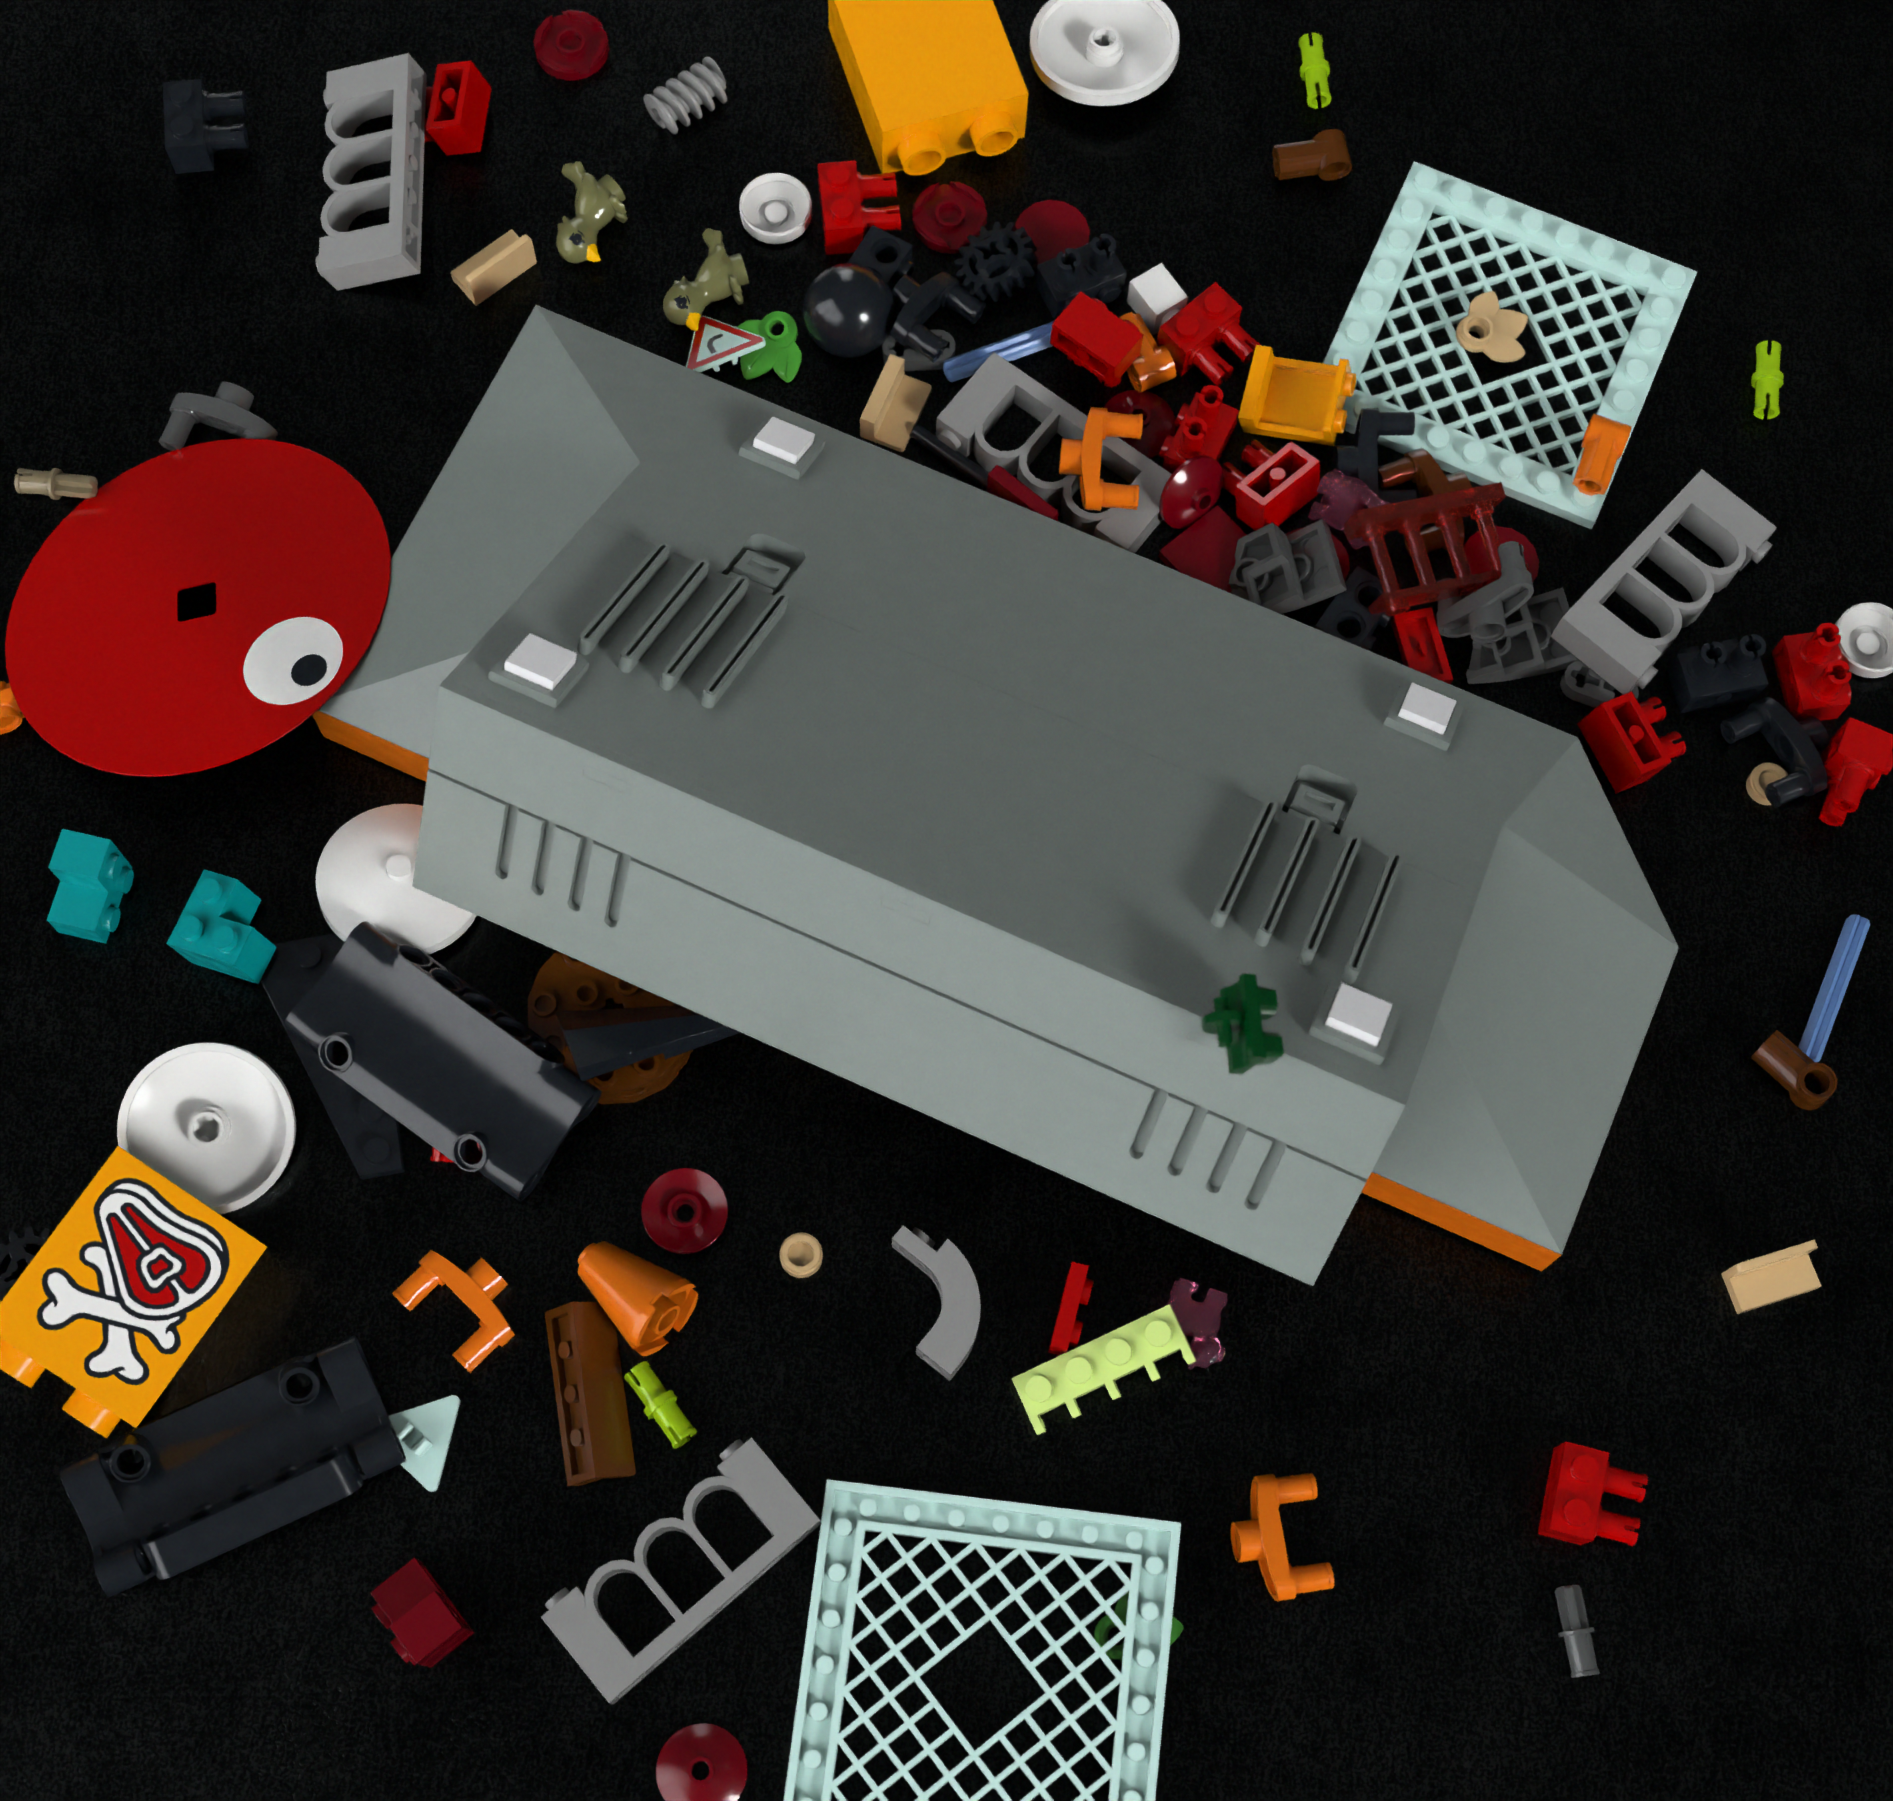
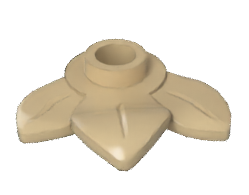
M1494 291L1482 293L1476 296L1470 303L1468 316L1464 317L1457 326L1456 338L1458 343L1467 351L1483 352L1490 359L1497 362L1517 361L1525 355L1523 347L1516 339L1524 330L1528 316L1513 310L1499 309L1498 297ZM1469 332H1477L1480 338L1471 336Z

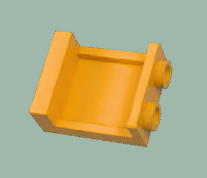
M1256 345L1238 415L1243 432L1335 446L1337 433L1343 434L1346 427L1347 410L1343 409L1346 397H1352L1354 394L1356 374L1351 372L1348 359L1340 358L1339 364L1336 366L1274 357L1272 347Z

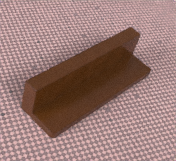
M570 1302L544 1312L567 1486H582L604 1478H621L635 1475L636 1468L615 1324L599 1302Z

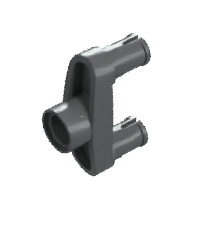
M221 382L215 397L194 393H177L169 408L172 414L159 443L170 451L181 450V448H184L194 424L199 422L248 439L275 441L278 432L265 420L249 411L254 400L252 393L234 383Z
M1516 541L1501 544L1497 549L1501 564L1502 575L1500 578L1462 600L1460 584L1458 581L1455 582V579L1445 578L1435 583L1434 589L1438 603L1436 623L1440 635L1449 638L1471 635V639L1475 642L1486 644L1501 640L1506 635L1505 618L1525 604L1534 593L1532 576L1527 571L1523 553L1524 548L1521 544L1519 545Z

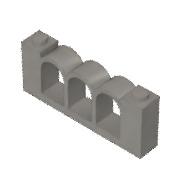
M409 53L327 72L326 89L323 92V98L329 112L325 120V130L327 136L336 146L325 159L323 177L334 193L324 204L320 217L322 228L328 236L319 238V254L316 257V266L319 274L337 291L420 274L427 74ZM393 114L392 129L352 138L355 130L363 122ZM391 160L390 176L350 184L355 173L361 168ZM389 207V223L348 232L350 224L360 214Z
M995 352L988 357L937 417L936 436L938 440L966 457L973 451L977 463L987 472H990L998 465L1011 475L1017 474V479L1052 507L1061 504V515L1064 523L1068 526L1072 525L1077 530L1136 553L1163 520L1159 510L1160 497L1166 482L1172 474L1119 437H1105V440H1102L1101 464L1131 485H1139L1137 510L1109 508L1107 511L1100 513H1089L1080 509L1072 498L1080 488L1079 475H1067L1062 480L1055 482H1045L1036 478L1029 471L1028 467L1056 433L1064 438L1083 440L1088 416ZM1013 403L1042 422L1030 438L1018 449L999 451L985 441L987 433Z
M1701 469L1559 621L1551 637L1623 695L1631 692L1636 685L1643 689L1658 672L1653 665L1666 653L1681 628L1687 627L1696 621L1712 595L1724 589L1738 570L1741 571L1751 559L1757 564L1773 546L1768 539L1777 527ZM1678 523L1713 549L1722 558L1725 567H1711L1701 562L1667 534ZM1646 557L1682 584L1690 592L1693 602L1684 603L1672 599L1635 569ZM1615 591L1658 627L1661 638L1653 639L1642 636L1602 604Z
M752 1437L745 1443L740 1439L736 1440L720 1454L719 1457L723 1462L717 1468L722 1476L708 1477L694 1486L687 1495L684 1504V1520L674 1517L659 1519L644 1529L638 1537L634 1549L635 1562L625 1559L610 1561L597 1568L589 1578L585 1593L578 1587H575L570 1592L565 1587L545 1603L548 1611L541 1618L610 1704L616 1703L821 1525L820 1519ZM717 1490H727L739 1496L773 1536L733 1572L702 1536L695 1523V1512L698 1503L705 1495ZM678 1531L687 1534L696 1542L725 1578L684 1614L654 1579L647 1567L646 1556L650 1544L656 1537L665 1532ZM628 1572L638 1575L643 1579L676 1620L635 1657L606 1622L598 1608V1595L601 1586L608 1578L618 1573Z

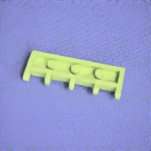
M1169 1304L1013 1377L1012 1380L1036 1434L1039 1435L1046 1432L1045 1424L1040 1417L1044 1413L1066 1404L1074 1419L1082 1415L1076 1402L1077 1398L1105 1385L1112 1400L1121 1397L1115 1380L1143 1367L1146 1368L1152 1382L1160 1379V1374L1154 1362L1179 1350L1182 1351V1356L1188 1365L1196 1362V1358L1176 1314Z

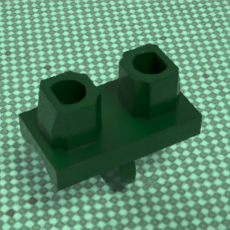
M1243 973L1239 976L1237 983L1222 988L1220 990V997L1213 999L1214 1012L1208 1013L1201 1018L1202 1030L1209 1034H1217L1218 1046L1226 1048L1230 1074H1243L1255 1065L1272 1064L1284 1054L1282 1036L1274 1032H1263L1262 1020H1268L1276 1015L1278 1008L1276 990L1258 986L1256 974Z

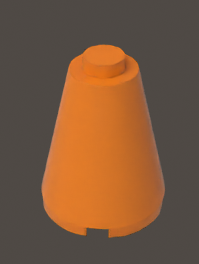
M607 1241L588 1245L579 1256L578 1275L630 1347L641 1356L652 1355L669 1342L663 1337L672 1328L679 1332L694 1311L698 1300V1293L692 1288L696 1286L684 1277Z

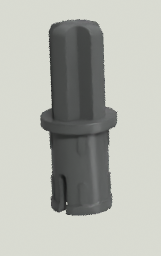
M1575 1584L1558 1587L1555 1589V1596L1563 1631L1558 1634L1559 1637H1564L1571 1668V1678L1600 1674L1591 1632H1595L1594 1627H1589L1582 1588Z

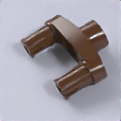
M1424 448L1407 452L1402 459L1378 466V486L1381 487V490L1411 480L1416 484L1435 524L1432 527L1406 535L1405 546L1411 558H1416L1440 548L1449 550L1463 544L1464 525L1460 508L1471 505L1474 499L1471 483L1463 471L1445 476L1440 466Z

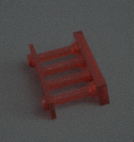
M1499 482L1357 510L1344 523L1343 528L1347 540L1362 537L1363 541H1368L1384 592L1368 607L1370 614L1386 612L1387 616H1395L1408 611L1410 606L1472 594L1498 580L1502 575L1500 558L1497 552L1501 543L1491 514L1494 513V508L1506 497L1502 483ZM1470 516L1472 520H1476L1492 571L1472 575L1456 525V521L1460 517ZM1435 523L1436 527L1441 528L1456 575L1455 579L1436 582L1420 532V528L1423 525ZM1399 530L1400 534H1404L1420 586L1400 590L1383 537L1386 535V532ZM1525 564L1527 571L1530 572L1528 564Z

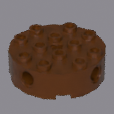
M556 951L539 969L528 996V1027L563 1053L565 1056L563 1066L571 1068L578 1073L558 1023L556 1012L680 1005ZM693 1050L665 1059L663 1053L588 1079L587 1081L601 1090V1097L598 1101L600 1104L637 1102L665 1089L688 1062Z

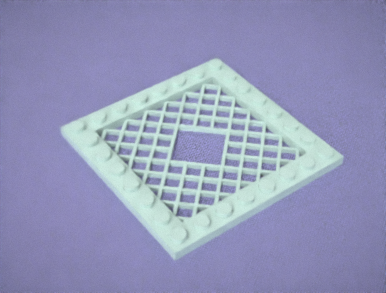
M1414 161L1323 364L1338 366L1340 358L1348 359L1351 372L1356 374V384L1360 391L1355 389L1352 397H1346L1343 409L1347 410L1345 431L1355 434L1358 416L1362 408H1378L1380 412H1414L1415 431L1412 436H1379L1377 444L1402 454L1424 448L1431 454L1442 470L1452 474L1463 471L1469 481L1592 529L1623 453L1620 459L1616 461L1614 472L1604 495L1596 494L1590 496L1579 492L1572 482L1584 448H1582L1577 460L1570 444L1583 440L1588 427V422L1583 412L1599 407L1597 415L1632 426L1630 438L1697 271ZM1433 213H1434V214H1437V215H1439V216H1442V217H1439V218L1430 220V218H1431V216H1432ZM1449 223L1456 238L1440 243L1433 228ZM1459 223L1477 231L1464 235ZM1426 232L1432 246L1417 250L1422 236ZM1485 237L1491 251L1475 257L1468 242ZM1494 237L1511 243V245L1499 248ZM1461 245L1467 260L1451 265L1444 250ZM1520 250L1527 265L1510 270L1504 255ZM1530 251L1547 258L1535 262ZM1436 253L1443 268L1426 273L1419 258ZM1496 259L1502 274L1486 279L1479 264ZM1412 261L1419 276L1403 281ZM1555 264L1562 279L1546 284L1539 269ZM1565 265L1580 270L1582 273L1570 276ZM1472 267L1478 282L1462 287L1455 272ZM1531 272L1538 287L1522 293L1515 278ZM1447 275L1454 290L1437 295L1430 280ZM1591 278L1598 293L1581 298L1575 283ZM1601 279L1618 286L1606 290ZM1507 281L1514 296L1499 300V309L1515 303L1519 304L1523 314L1528 316L1527 322L1548 363L1482 385L1465 349L1457 341L1453 324L1459 323L1464 317L1468 316L1470 302L1466 294L1483 289L1484 293L1492 291L1490 286ZM1423 283L1430 298L1413 303L1406 288ZM1567 287L1573 302L1557 306L1550 292ZM1397 292H1399L1405 306L1389 311ZM1626 292L1633 308L1617 312L1610 297ZM1636 293L1645 296L1642 303ZM1542 295L1550 310L1533 315L1526 300ZM1458 297L1465 312L1448 317L1441 302ZM1602 300L1609 316L1593 321L1586 305ZM1434 305L1441 320L1424 326L1417 311ZM1578 309L1585 324L1569 329L1562 314ZM1409 314L1416 329L1399 334L1392 319ZM1637 315L1629 334L1622 319ZM1554 317L1561 332L1544 337L1537 322ZM1385 322L1392 337L1376 342ZM1614 323L1621 338L1605 343L1597 328ZM1445 328L1452 343L1435 348L1428 333ZM1589 331L1597 346L1580 351L1573 336ZM1420 336L1427 351L1410 357L1403 341ZM1565 339L1572 355L1556 360L1549 344ZM1396 344L1402 360L1385 365L1379 350ZM1625 345L1616 365L1609 350ZM1456 350L1463 365L1446 371L1439 355ZM1371 353L1378 368L1362 373ZM1601 353L1608 369L1592 374L1585 358ZM1431 358L1438 374L1421 379L1414 364ZM1577 362L1584 377L1567 382L1560 367ZM1407 367L1414 382L1397 388L1389 372ZM1552 370L1559 386L1543 391L1536 375ZM1467 373L1474 388L1457 394L1450 378ZM1382 375L1389 391L1372 396L1365 381ZM1612 376L1603 397L1596 381ZM1528 379L1535 394L1518 400L1511 384ZM1442 381L1449 397L1432 402L1426 386ZM1588 384L1595 400L1579 405L1572 389ZM1503 387L1510 403L1493 408L1486 392ZM1418 389L1425 405L1407 410L1401 395ZM1564 393L1571 408L1554 414L1547 398ZM1478 395L1486 411L1468 416L1461 401ZM1393 398L1396 405L1386 402L1385 400ZM1539 401L1546 417L1529 422L1522 407ZM1454 404L1461 419L1444 425L1436 409ZM1514 410L1521 426L1505 431L1497 415ZM1429 412L1432 420L1421 415ZM1575 416L1582 432L1566 437L1558 421ZM1490 418L1497 434L1480 439L1473 424ZM1550 424L1558 440L1541 445L1534 429ZM1465 427L1468 434L1456 429ZM1526 433L1533 449L1516 454L1509 438ZM1501 441L1504 448L1496 446L1494 443ZM1562 447L1569 463L1552 468L1545 453ZM1537 456L1540 463L1529 458ZM1573 470L1571 475L1566 474V472Z
M827 1479L784 1801H831L832 1792L839 1801H847L837 1786L857 1770L873 1790L861 1801H873L876 1797L880 1801H888L883 1792L902 1776L918 1796L914 1801H930L928 1798L947 1782L951 1784L963 1801H978L992 1788L996 1789L1004 1801H1012L999 1783L1018 1767L1022 1769L1035 1786V1789L1020 1801H1031L1039 1793L1045 1801H1054L1045 1788L1063 1773L1067 1774L1081 1793L1073 1801H1084L1085 1799L1086 1801H1095L1091 1794L1109 1779L1108 1801H1155L1181 1523ZM866 1532L881 1533L864 1546ZM894 1535L923 1538L924 1540L906 1553ZM888 1538L902 1558L881 1573L867 1553ZM938 1540L969 1545L951 1559ZM932 1544L946 1564L926 1579L912 1558ZM982 1546L1012 1549L1013 1551L996 1564ZM976 1549L991 1569L974 1583L970 1584L956 1564ZM1027 1551L1059 1556L1040 1569ZM1018 1555H1021L1035 1575L1016 1590L1002 1573L1001 1569ZM1072 1557L1101 1560L1103 1562L1085 1575ZM863 1559L877 1578L858 1592ZM1065 1560L1080 1580L1060 1595L1045 1575ZM907 1563L921 1584L901 1599L887 1581V1578ZM1117 1563L1131 1564L1130 1580ZM1107 1566H1110L1125 1586L1105 1601L1090 1580ZM951 1569L966 1589L948 1604H945L931 1584ZM996 1575L1010 1595L990 1610L976 1589ZM1040 1580L1055 1601L1035 1615L1020 1595ZM882 1584L896 1604L876 1619L861 1599ZM1085 1585L1100 1606L1080 1621L1065 1601ZM926 1589L941 1609L921 1625L906 1604ZM1129 1591L1126 1625H1124L1110 1606ZM971 1595L986 1615L965 1630L951 1612V1609ZM1015 1600L1030 1621L1010 1636L996 1618V1615ZM856 1605H858L871 1624L852 1638ZM1060 1606L1074 1623L1075 1627L1055 1641L1040 1621ZM901 1609L915 1627V1630L895 1645L881 1624ZM1105 1611L1120 1632L1100 1647L1085 1626ZM946 1615L960 1633V1636L940 1651L925 1630ZM990 1620L1044 1690L1045 1694L978 1749L974 1750L921 1680L920 1676ZM1035 1626L1050 1647L1030 1662L1015 1641ZM876 1629L891 1650L870 1666L855 1645ZM1080 1631L1095 1653L1078 1667H1075L1060 1647ZM921 1635L935 1656L915 1671L900 1651ZM1124 1638L1120 1673L1106 1655V1652ZM850 1651H852L865 1670L846 1685ZM1055 1652L1070 1673L1050 1688L1035 1667ZM895 1655L910 1676L890 1692L875 1671ZM1100 1657L1115 1676V1679L1096 1694L1080 1673ZM870 1676L884 1694V1697L864 1713L850 1694V1691ZM1075 1678L1091 1699L1071 1715L1055 1694ZM915 1681L930 1702L909 1718L894 1697ZM1119 1685L1117 1715L1115 1719L1100 1699ZM844 1698H846L859 1717L840 1732ZM1050 1698L1065 1720L1045 1735L1030 1714ZM890 1702L904 1723L884 1739L869 1718ZM1095 1704L1111 1726L1091 1741L1075 1720ZM935 1708L950 1729L929 1745L914 1724ZM1025 1719L1040 1741L1020 1757L1004 1735ZM864 1723L879 1744L858 1760L844 1741V1738ZM1070 1725L1086 1746L1065 1762L1050 1741ZM909 1728L924 1750L906 1765H903L889 1744ZM1115 1731L1112 1765L1110 1767L1096 1746ZM954 1734L969 1753V1756L949 1772L934 1750ZM1000 1740L1015 1761L994 1777L979 1756ZM839 1744L853 1765L834 1779ZM1045 1746L1061 1767L1040 1783L1025 1761ZM881 1750H884L898 1768V1771L878 1787L863 1765ZM1091 1752L1106 1773L1086 1789L1071 1770V1767L1087 1753ZM929 1755L944 1777L923 1792L908 1771ZM975 1761L990 1782L969 1799L954 1779V1776Z

